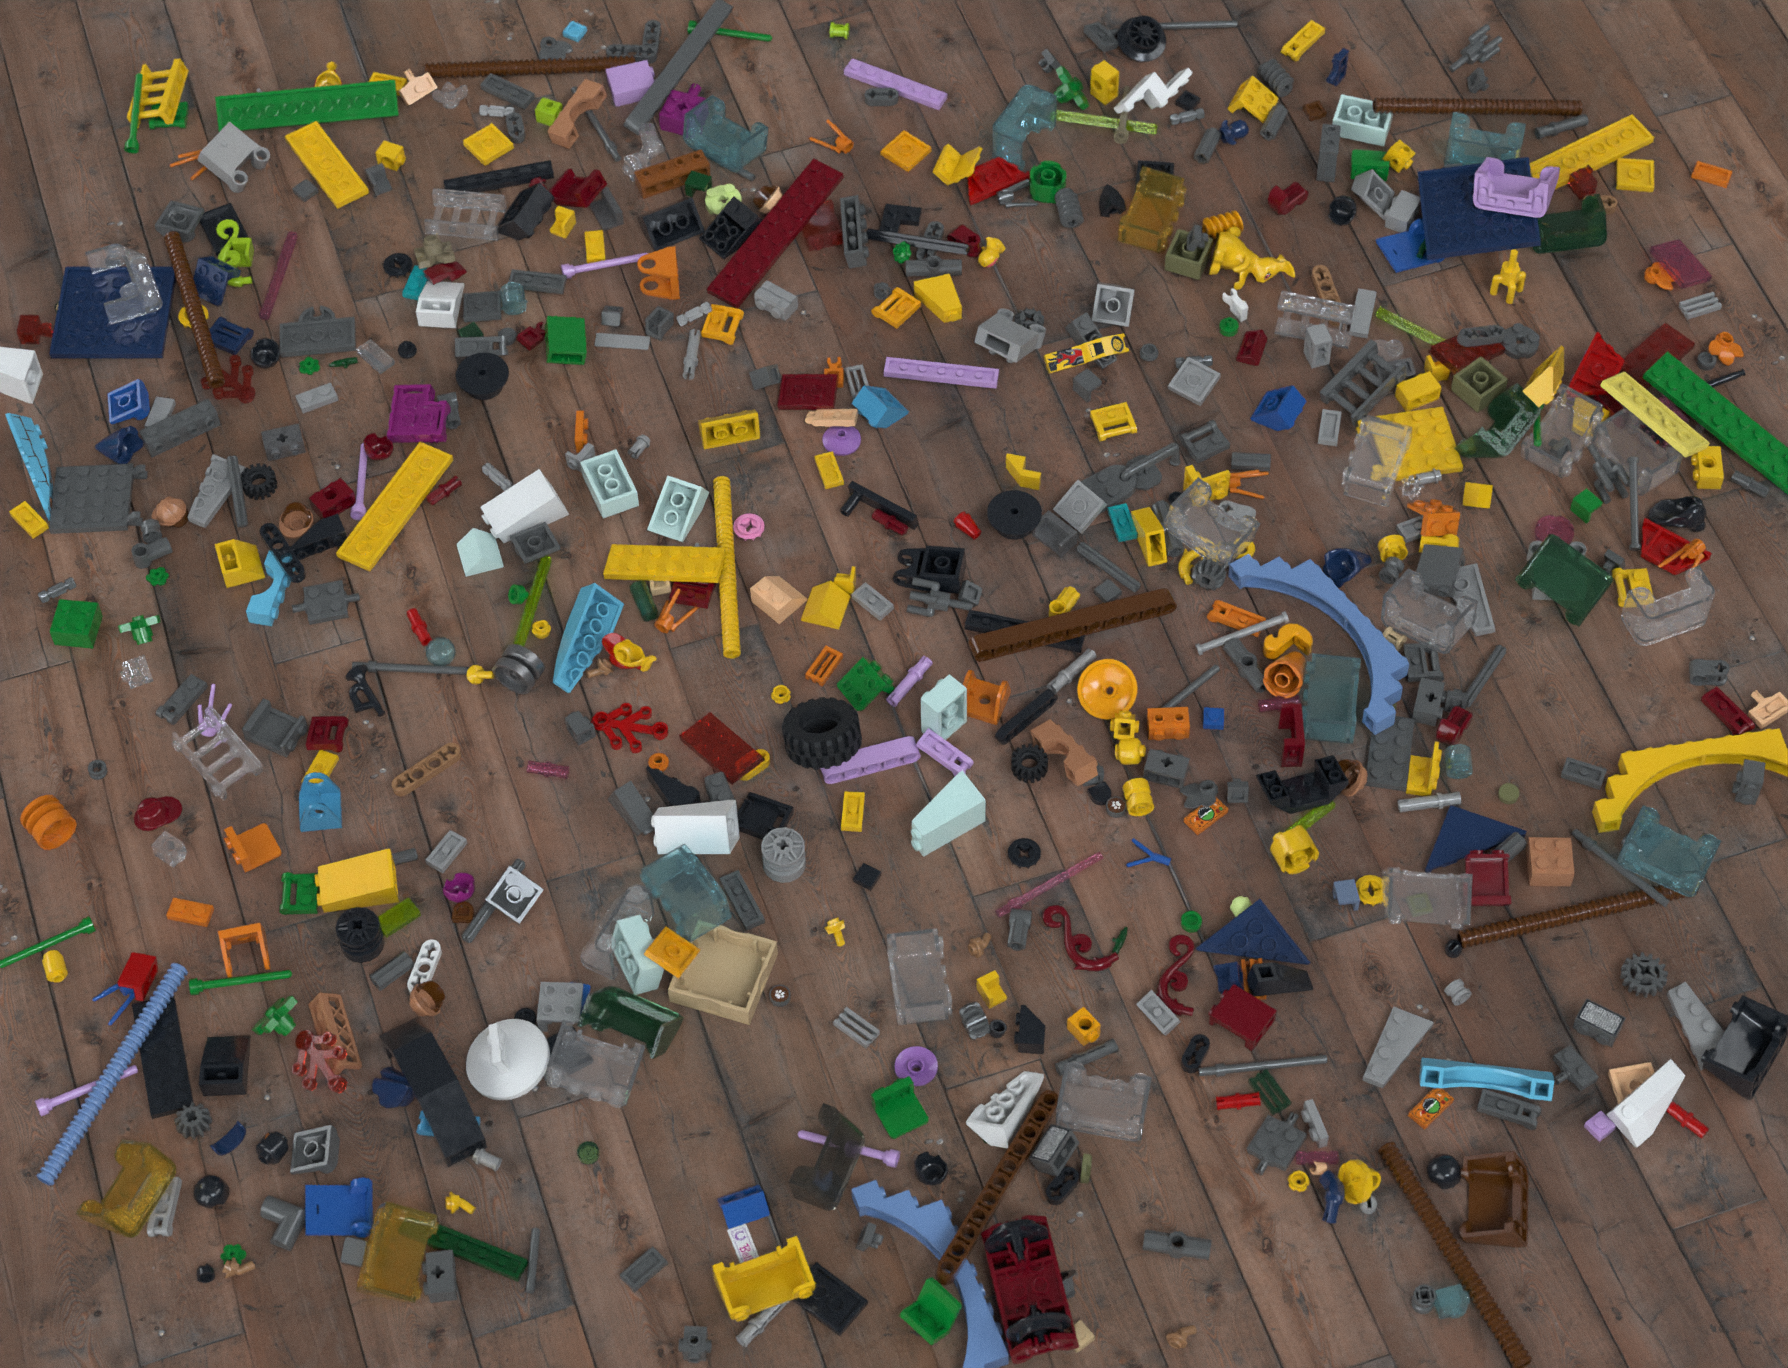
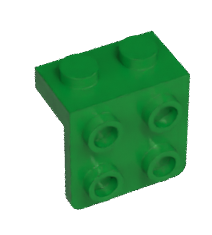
M1354 149L1352 151L1350 179H1355V176L1372 169L1383 181L1387 182L1390 161L1383 160L1387 152Z
M862 657L837 683L838 689L859 712L863 711L881 691L891 694L896 688L892 684L894 682L893 679L881 671L882 666L874 659L871 661Z
M910 1076L899 1078L893 1084L885 1088L880 1087L871 1094L872 1108L891 1139L905 1135L929 1122V1117L914 1093V1082Z
M930 1277L926 1280L917 1301L903 1309L900 1317L932 1346L949 1334L962 1306L933 1277Z

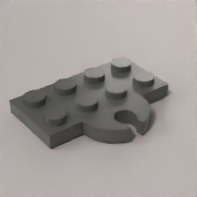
M313 306L302 312L298 322L279 324L281 357L356 351L355 317L335 318L334 312L325 306H320L321 315L314 317Z

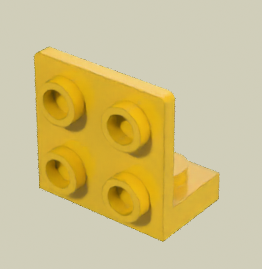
M1251 76L1239 86L1227 109L1233 113L1237 109L1241 110L1244 107L1258 120L1265 123L1279 98L1254 76Z
M950 144L945 145L933 173L947 186L954 182H959L962 178L971 176L975 170V164L980 159L982 148L979 146L961 155Z
M1193 465L1185 467L1183 492L1191 506H1202L1210 501L1220 500L1227 496L1230 471L1226 470L1201 478V474L1195 470Z
M1435 741L1431 758L1410 756L1406 794L1431 796L1432 790H1436L1440 772L1439 763L1442 755V750L1438 749L1439 742Z

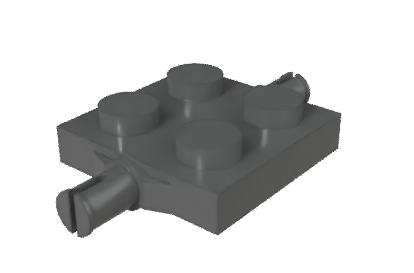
M342 580L303 587L304 603L292 605L293 613L305 611L308 615L309 625L349 618L348 605L350 602L360 601L359 593L347 595Z
M1291 1112L1285 1122L1268 1115L1247 1147V1153L1257 1157L1260 1161L1254 1170L1257 1174L1263 1175L1268 1166L1277 1167L1286 1172L1307 1138L1306 1133L1293 1126L1299 1118L1296 1113L1294 1115V1112Z

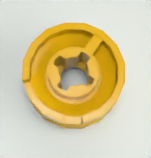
M1389 535L1378 542L1377 547L1383 562L1391 556L1402 561L1408 555L1405 540L1400 535Z

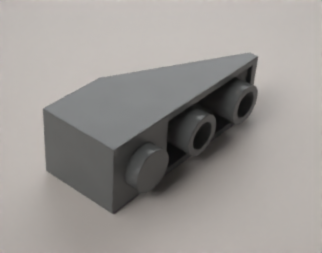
M1087 312L1065 327L1077 345L1103 337ZM1110 355L1093 361L1101 369H1104L1118 359L1115 355Z

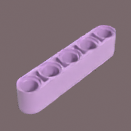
M907 736L861 748L855 756H851L852 758L848 762L844 761L840 766H832L830 769H820L825 783L834 784L910 764L919 760L921 755L916 746L915 738Z

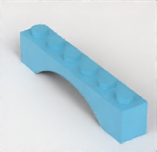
M1421 1058L1420 1086L1441 1089L1449 1087L1488 1088L1510 1092L1529 1099L1552 1101L1554 1087L1552 1072Z

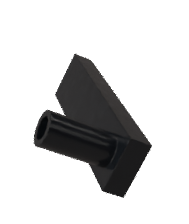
M851 481L848 486L850 496L839 510L841 514L849 517L861 501L874 509H880L890 516L894 515L898 521L913 530L919 525L916 514L854 481Z

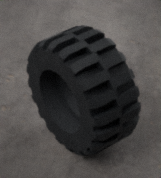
M819 697L816 700L813 698L809 699L808 702H801L796 708L793 707L789 714L787 713L782 723L783 739L788 757L797 765L807 769L811 767L814 770H819V768L830 769L832 766H840L842 762H848L852 758L851 756H855L862 744L858 713L854 707L841 699Z

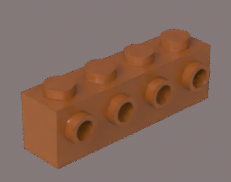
M701 149L635 171V184L642 198L645 199L684 186L691 171L711 176L710 164Z

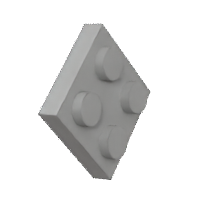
M1187 357L1169 383L1168 389L1201 406L1220 379L1221 374Z
M1077 480L1053 510L1083 534L1107 504Z

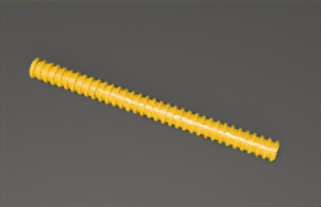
M719 476L713 480L717 547L725 548L726 550L719 578L723 656L733 659L740 656L741 650L731 486L728 477Z

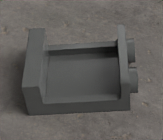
M1322 125L1316 181L1335 182L1341 131L1340 125Z
M1424 544L1413 580L1415 592L1422 595L1454 597V585L1459 568L1464 566L1466 561L1463 548Z
M263 698L242 728L245 740L287 758L289 753L295 750L301 736L306 734L308 726L304 716L301 715L297 719L272 708L269 700Z

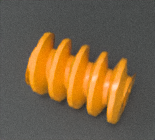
M1235 210L1231 211V213L1226 212L1224 215L1218 214L1217 217L1211 216L1210 219L1206 217L1202 221L1203 233L1211 235L1213 240L1216 239L1217 233L1220 235V232H1226L1227 229L1233 226L1238 227L1241 232H1243L1244 228L1243 221Z

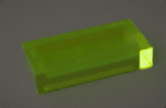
M408 897L378 917L383 935L388 938L420 917L421 913Z

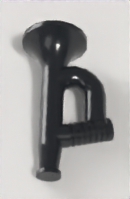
M1744 369L1706 383L1714 388L1746 374Z
M358 665L352 668L346 674V679L356 682L349 690V697L354 705L355 712L358 713L374 708L379 717L383 716L385 711H383L381 704L365 678L368 667L366 665ZM362 690L369 701L362 703L357 696V692Z

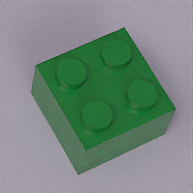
M59 599L49 631L54 645L93 649L103 618L99 604L96 602Z

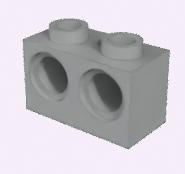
M1324 323L1306 328L1303 352L1312 369L1330 363L1333 340Z

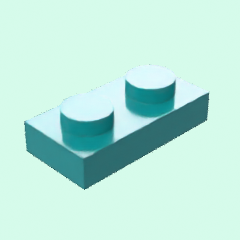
M414 265L402 292L403 298L419 299L427 281H429L423 273L428 268L419 269L418 265Z
M1127 503L1108 507V515L1118 542L1137 539L1138 533Z

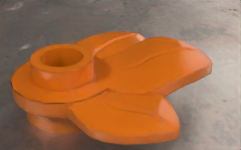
M1655 262L1644 272V278L1648 283L1657 284L1665 290H1672L1671 282L1677 281L1680 278L1678 272L1668 268L1665 262Z
M1728 332L1717 334L1715 340L1709 343V353L1711 355H1718V359L1727 366L1733 363L1735 357L1741 358L1744 356L1742 348L1734 343L1733 336Z

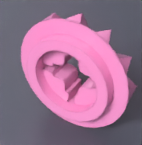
M755 514L741 515L734 522V533L737 534L738 539L743 538L745 541L752 539L754 541L756 537H761L762 532H764V521ZM751 523L752 528L750 529V531L747 532L746 528H748V526H750Z

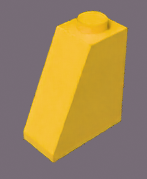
M950 273L914 281L915 297L942 322H953L962 319V306Z
M1147 507L1131 511L1138 533L1137 540L1148 567L1167 563L1164 528L1151 508Z

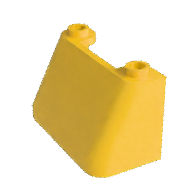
M797 1236L786 1239L787 1246H784L783 1249H781V1246H777L776 1251L735 1265L732 1262L729 1263L730 1267H725L723 1262L712 1265L713 1278L731 1319H736L737 1322L743 1321L751 1314L799 1297L800 1299H805L813 1294L815 1282Z

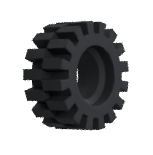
M256 463V467L252 464L250 465L251 469L246 467L245 472L241 474L242 488L245 495H248L250 499L254 496L255 500H258L259 497H261V500H264V496L271 497L270 492L274 494L275 489L278 487L274 470L270 466L267 467L264 463L262 466H260V463ZM257 479H266V481L260 485L252 484V482Z
M1028 743V747L1023 744L1021 749L1017 747L1016 752L1014 751L1011 757L1013 775L1017 776L1019 781L1023 778L1024 783H1027L1028 780L1034 783V779L1040 781L1041 777L1044 778L1048 771L1047 753H1044L1043 748L1039 750V745L1035 744V747H1032V743ZM1033 759L1038 764L1035 767L1028 768L1022 765V761Z

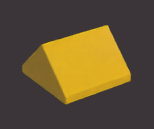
M831 580L812 587L801 621L839 630L850 601V595Z

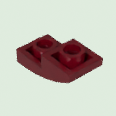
M450 262L432 266L424 270L423 273L435 285L445 278L452 282L466 274L467 271L458 262Z

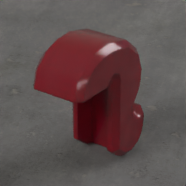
M1293 182L1284 190L1275 185L1269 192L1268 205L1279 215H1286L1296 205L1303 204L1308 198L1309 192L1298 182Z
M1458 705L1453 707L1447 719H1442L1437 728V741L1451 748L1456 746L1465 729L1469 727L1473 719V713Z

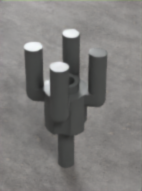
M1485 24L1469 37L1470 44L1461 50L1462 57L1450 65L1449 70L1453 73L1463 64H1474L1477 60L1480 63L1486 62L1500 51L1497 45L1503 41L1501 36H1497L1485 45L1483 42L1488 39L1485 33L1490 30V26Z
M1594 444L1589 445L1588 450L1596 462L1592 468L1598 477L1594 482V486L1605 504L1611 502L1607 491L1611 492L1615 489L1613 484L1622 499L1627 498L1629 493L1625 487L1630 486V480L1622 464L1616 463L1613 465L1610 459L1602 458Z
M913 577L912 585L930 588L931 593L911 590L909 599L925 602L924 604H928V608L908 605L907 613L933 617L935 609L946 612L948 607L972 610L973 603L950 599L951 593L939 591V582Z

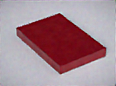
M782 374L778 409H834L839 380L838 374Z

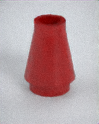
M965 511L957 515L953 521L957 529L970 536L973 540L977 539L982 533L971 515Z

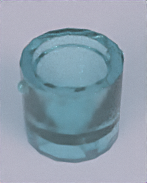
M514 282L501 287L500 293L503 306L501 309L508 315L523 313L527 308L526 303H528L525 298L524 287Z
M1456 744L1445 749V766L1448 777L1463 779L1473 774L1470 747Z

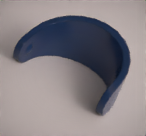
M237 1121L235 1126L215 1144H211L210 1147L217 1155H226L241 1144L245 1138L246 1129Z

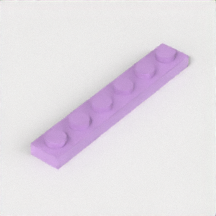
M853 58L844 69V75L878 88H894L898 91L899 96L940 110L947 99V93Z
M886 357L884 376L997 389L999 369Z

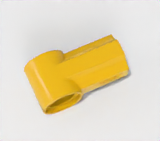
M1447 534L1443 537H1425L1421 535L1419 552L1423 551L1424 544L1459 547L1460 540L1458 536L1453 534Z
M1071 586L1065 587L1057 599L1050 602L1049 617L1070 612L1080 598V594L1075 588Z

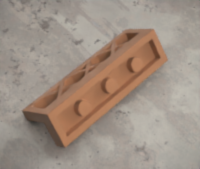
M319 993L308 1005L329 1076L337 1077L344 1069L359 1070L362 1067V1063L341 995ZM329 1001H335L337 1010L330 1005ZM334 1017L341 1022L342 1028L335 1022ZM339 1035L347 1040L348 1045L340 1040ZM345 1053L352 1058L353 1062L346 1060Z

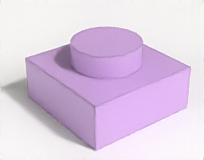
M1599 1111L1585 1122L1584 1127L1600 1142L1615 1130L1616 1125L1602 1111Z

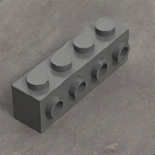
M858 195L840 198L844 255L850 269L866 266L867 257H870L868 246H866L868 236L867 232L864 231V229H867L866 219L863 218V215H866L865 205L861 204Z
M206 399L140 430L139 433L144 447L152 458L221 424L216 409L210 400Z

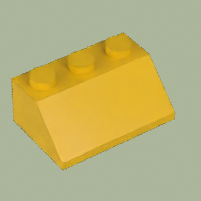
M755 409L698 420L704 450L760 439L759 417Z

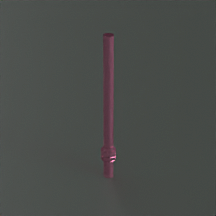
M1097 852L1024 895L1012 898L1008 901V904L995 911L996 915L1000 918L1011 912V908H1022L1023 904L1102 860L1103 855L1101 852Z

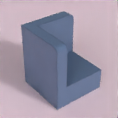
M1355 879L1334 882L1332 894L1333 898L1338 900V904H1352L1353 910H1358L1360 899Z

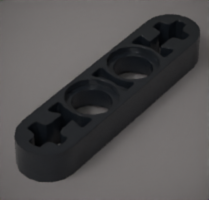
M273 523L262 525L260 528L261 538L288 579L293 583L302 582L306 578L304 566L279 529ZM270 531L273 534V538L271 539L270 535L266 532ZM277 543L283 544V547L280 549L273 548ZM292 557L290 562H282L283 558ZM293 567L295 568V570L297 571V573H299L298 575H296L295 573H293V570H292Z
M1051 689L1044 691L1001 726L995 734V739L1002 745L1010 742L1056 703L1058 695Z

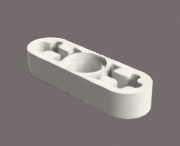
M427 940L423 943L407 983L409 993L419 983V978H421L420 983L432 980L442 954L438 941ZM432 947H433V948H435V951H432V952H431V955H430V958H431V959H429V958H428V957H429L428 950H431ZM427 964L430 966L427 972L419 971L421 965Z

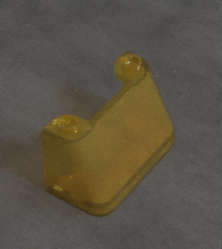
M122 1139L115 1150L114 1157L116 1162L123 1168L101 1203L95 1200H86L80 1205L75 1214L84 1221L121 1236L133 1238L140 1233L174 1178L176 1165L150 1143Z
M387 1201L380 1204L374 1216L356 1285V1292L408 1303H415L416 1300H419L422 1287L419 1286L417 1280L427 1241L438 1230L439 1222L436 1221L438 1215Z

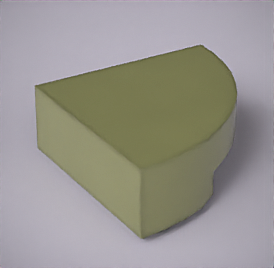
M1083 1153L1080 1183L1088 1184L1092 1164L1091 1154Z

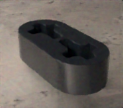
M1197 1034L1191 1039L1181 1060V1067L1185 1072L1195 1073L1201 1067L1210 1048V1040L1207 1036ZM1203 1042L1204 1045L1200 1047L1199 1051H1197V1044ZM1194 1056L1195 1062L1192 1063L1191 1066L1188 1065V1061H1191L1192 1057Z
M1066 1167L1062 1169L1058 1177L1052 1180L1046 1188V1200L1050 1204H1061L1077 1187L1079 1183L1078 1171L1073 1167ZM1065 1175H1066L1067 1177H1069L1070 1175H1072V1176H1073V1181L1069 1179V1180L1064 1184V1182H1065ZM1061 1188L1059 1191V1196L1055 1195L1054 1197H1052V1192H1057V1190Z

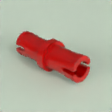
M416 608L408 610L406 614L412 625L413 633L417 635L422 646L431 644L432 638L427 630L426 622L422 620Z
M1237 1092L1235 1095L1216 1096L1217 1111L1232 1108L1241 1110V1107L1261 1106L1259 1092L1248 1094Z
M1674 1101L1668 1106L1666 1112L1681 1123L1680 1126L1683 1128L1687 1127L1700 1138L1706 1135L1709 1128L1696 1119L1692 1112L1688 1113Z

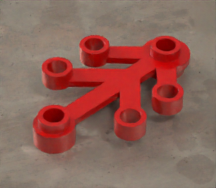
M623 703L619 708L608 714L603 711L597 712L591 720L595 730L603 731L608 737L613 750L621 749L623 744L622 739L616 736L611 728L620 730L630 744L632 753L641 752L642 743L635 738L631 731L650 734L658 740L665 739L669 733L668 726L664 722H656L653 726L635 723L640 719L648 720L652 717V710L649 706H643L638 712L632 714V705L630 703ZM621 715L626 716V718L621 721L614 720Z

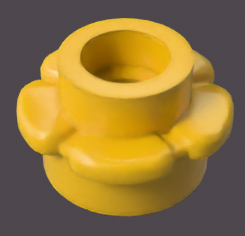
M545 620L536 621L532 625V633L539 639L546 638L551 631V626Z
M778 685L773 689L771 698L777 704L788 702L791 698L790 690L784 685Z
M1295 1171L1289 1175L1288 1185L1293 1191L1303 1192L1309 1186L1310 1180L1303 1171Z

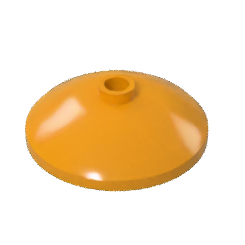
M1102 659L1090 664L1083 671L1078 681L1077 693L1082 707L1089 714L1099 719L1111 720L1115 719V713L1129 711L1137 698L1138 685L1134 673L1127 665L1113 659ZM1109 687L1113 688L1112 694L1107 693Z

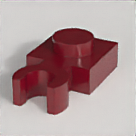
M538 322L535 329L529 326L517 335L516 340L531 351L543 342L545 337V330L541 329L543 322Z

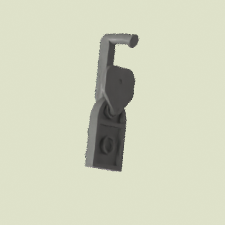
M1174 442L1149 456L1139 455L1128 461L1126 466H1109L1081 481V483L1107 504L1100 512L1102 513L1108 510V507L1115 506L1131 497L1136 489L1149 490L1158 485L1162 480V474L1155 464L1171 456L1169 459L1170 464L1173 466L1180 465L1179 446Z

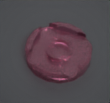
M1547 515L1537 522L1534 531L1535 539L1543 542L1547 549L1562 550L1572 543L1574 526L1563 516Z

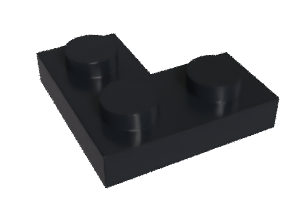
M885 204L880 230L899 233L901 224L919 226L922 208Z

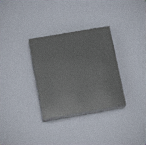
M501 291L464 293V322L501 320Z

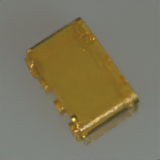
M1142 166L1140 171L1141 180L1136 185V192L1127 214H1124V217L1122 216L1119 222L1118 241L1161 253L1167 248V237H1171L1173 233V222H1177L1179 218V207L1183 208L1184 195L1187 187L1184 186L1185 178Z

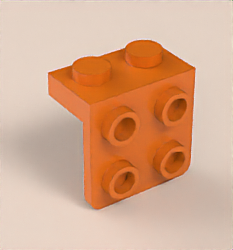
M1431 499L1430 502L1414 500V503H1407V508L1423 515L1421 535L1425 537L1444 536L1447 534L1457 535L1461 512L1454 510L1453 506L1444 505L1442 501Z
M265 823L239 835H236L232 826L224 829L226 834L224 842L229 850L233 849L234 853L232 856L237 865L241 864L245 873L282 854L280 847Z

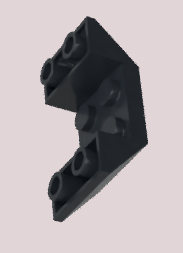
M1334 755L1315 759V772L1281 780L1276 770L1256 775V779L1269 803L1289 814L1328 805L1349 784Z

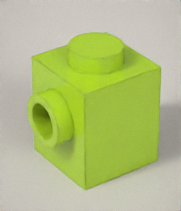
M542 97L535 108L536 122L551 126L563 110L562 103Z

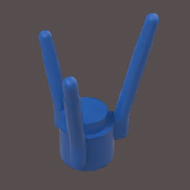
M117 983L92 999L95 1002L118 989L124 996L130 995L108 1022L109 1026L117 1020L135 998L134 989L120 987Z

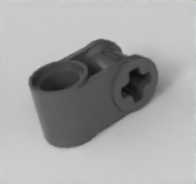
M1692 660L1689 663L1690 683L1696 686H1722L1727 682V674L1730 669L1729 664L1724 660Z

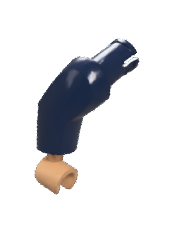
M1314 1161L1316 1168H1310V1172L1313 1175H1321L1319 1182L1326 1190L1324 1198L1327 1202L1322 1220L1335 1224L1339 1207L1344 1203L1345 1199L1344 1184L1331 1170L1327 1171L1326 1163Z

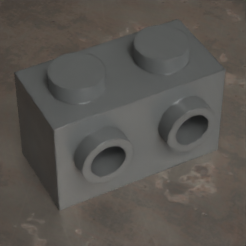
M1744 759L1741 770L1737 771L1736 781L1733 782L1732 793H1735V802H1741L1745 805L1756 804L1764 781V762Z

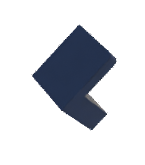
M1238 962L1213 966V971L1218 977V991L1221 994L1226 989L1229 990L1233 984L1244 990L1243 970Z

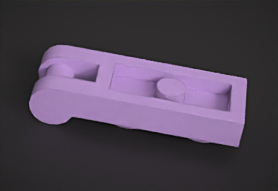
M929 728L916 744L918 748L949 769L954 776L962 770L966 774V769H970L974 764L970 757ZM956 759L960 761V765L955 763Z

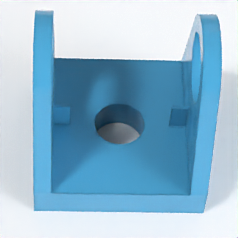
M310 773L303 779L299 791L301 832L342 828L340 788L323 773ZM313 778H320L323 780V782L311 783L309 782V780ZM316 810H322V811H324V812L319 814V813H316L315 811H316Z

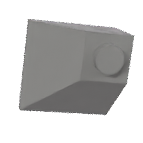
M1372 169L1355 176L1351 190L1385 220L1384 214L1387 208L1390 209L1395 192Z
M1099 282L1097 284L1092 321L1129 327L1135 289Z

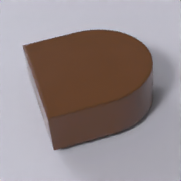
M465 901L457 903L453 908L452 923L470 924L474 918L473 906Z

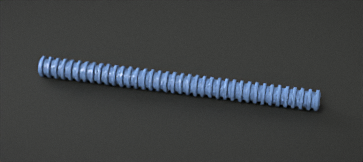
M172 963L171 969L167 970L168 974H165L164 980L160 981L161 985L156 987L157 991H154V996L149 998L150 1002L146 1003L147 1007L142 1009L143 1013H140L139 1019L135 1020L136 1024H133L132 1030L128 1031L129 1035L124 1037L125 1041L121 1042L122 1046L117 1048L118 1052H115L114 1058L110 1059L111 1063L106 1065L107 1069L103 1070V1075L99 1076L100 1080L96 1081V1086L92 1087V1092L88 1094L89 1098H85V1104H81L82 1109H78V1115H74L73 1118L75 1120L70 1122L71 1126H67V1132L62 1134L63 1138L59 1139L60 1143L55 1145L56 1149L51 1151L52 1155H49L48 1161L44 1162L45 1166L41 1167V1173H37L36 1176L41 1182L51 1186L55 1183L54 1179H58V1174L62 1172L61 1168H65V1162L69 1161L68 1157L72 1156V1151L77 1149L76 1145L80 1144V1139L84 1138L83 1134L88 1132L87 1128L91 1127V1122L95 1121L94 1117L98 1116V1110H102V1105H105V1099H109V1093L113 1092L112 1088L117 1086L116 1082H119L120 1076L124 1075L123 1071L128 1069L127 1065L131 1064V1059L135 1058L134 1054H137L138 1048L142 1047L141 1043L145 1042V1037L149 1036V1031L153 1029L152 1025H156V1020L160 1018L159 1014H163V1009L167 1007L166 1003H170V998L174 996L173 992H177V987L181 985L180 981H184V976H187L188 971L182 965Z

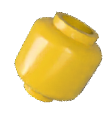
M1138 738L1121 739L1115 745L1116 760H1119L1122 765L1139 764L1142 757L1146 756V747L1141 744Z

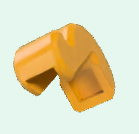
M1288 623L1279 629L1276 638L1272 634L1265 638L1263 654L1266 658L1275 660L1295 644L1299 650L1309 656L1312 651V635L1303 626Z

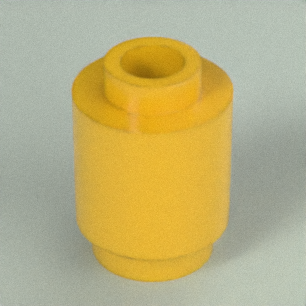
M57 950L46 952L42 960L46 978L50 982L59 983L68 975L63 955Z

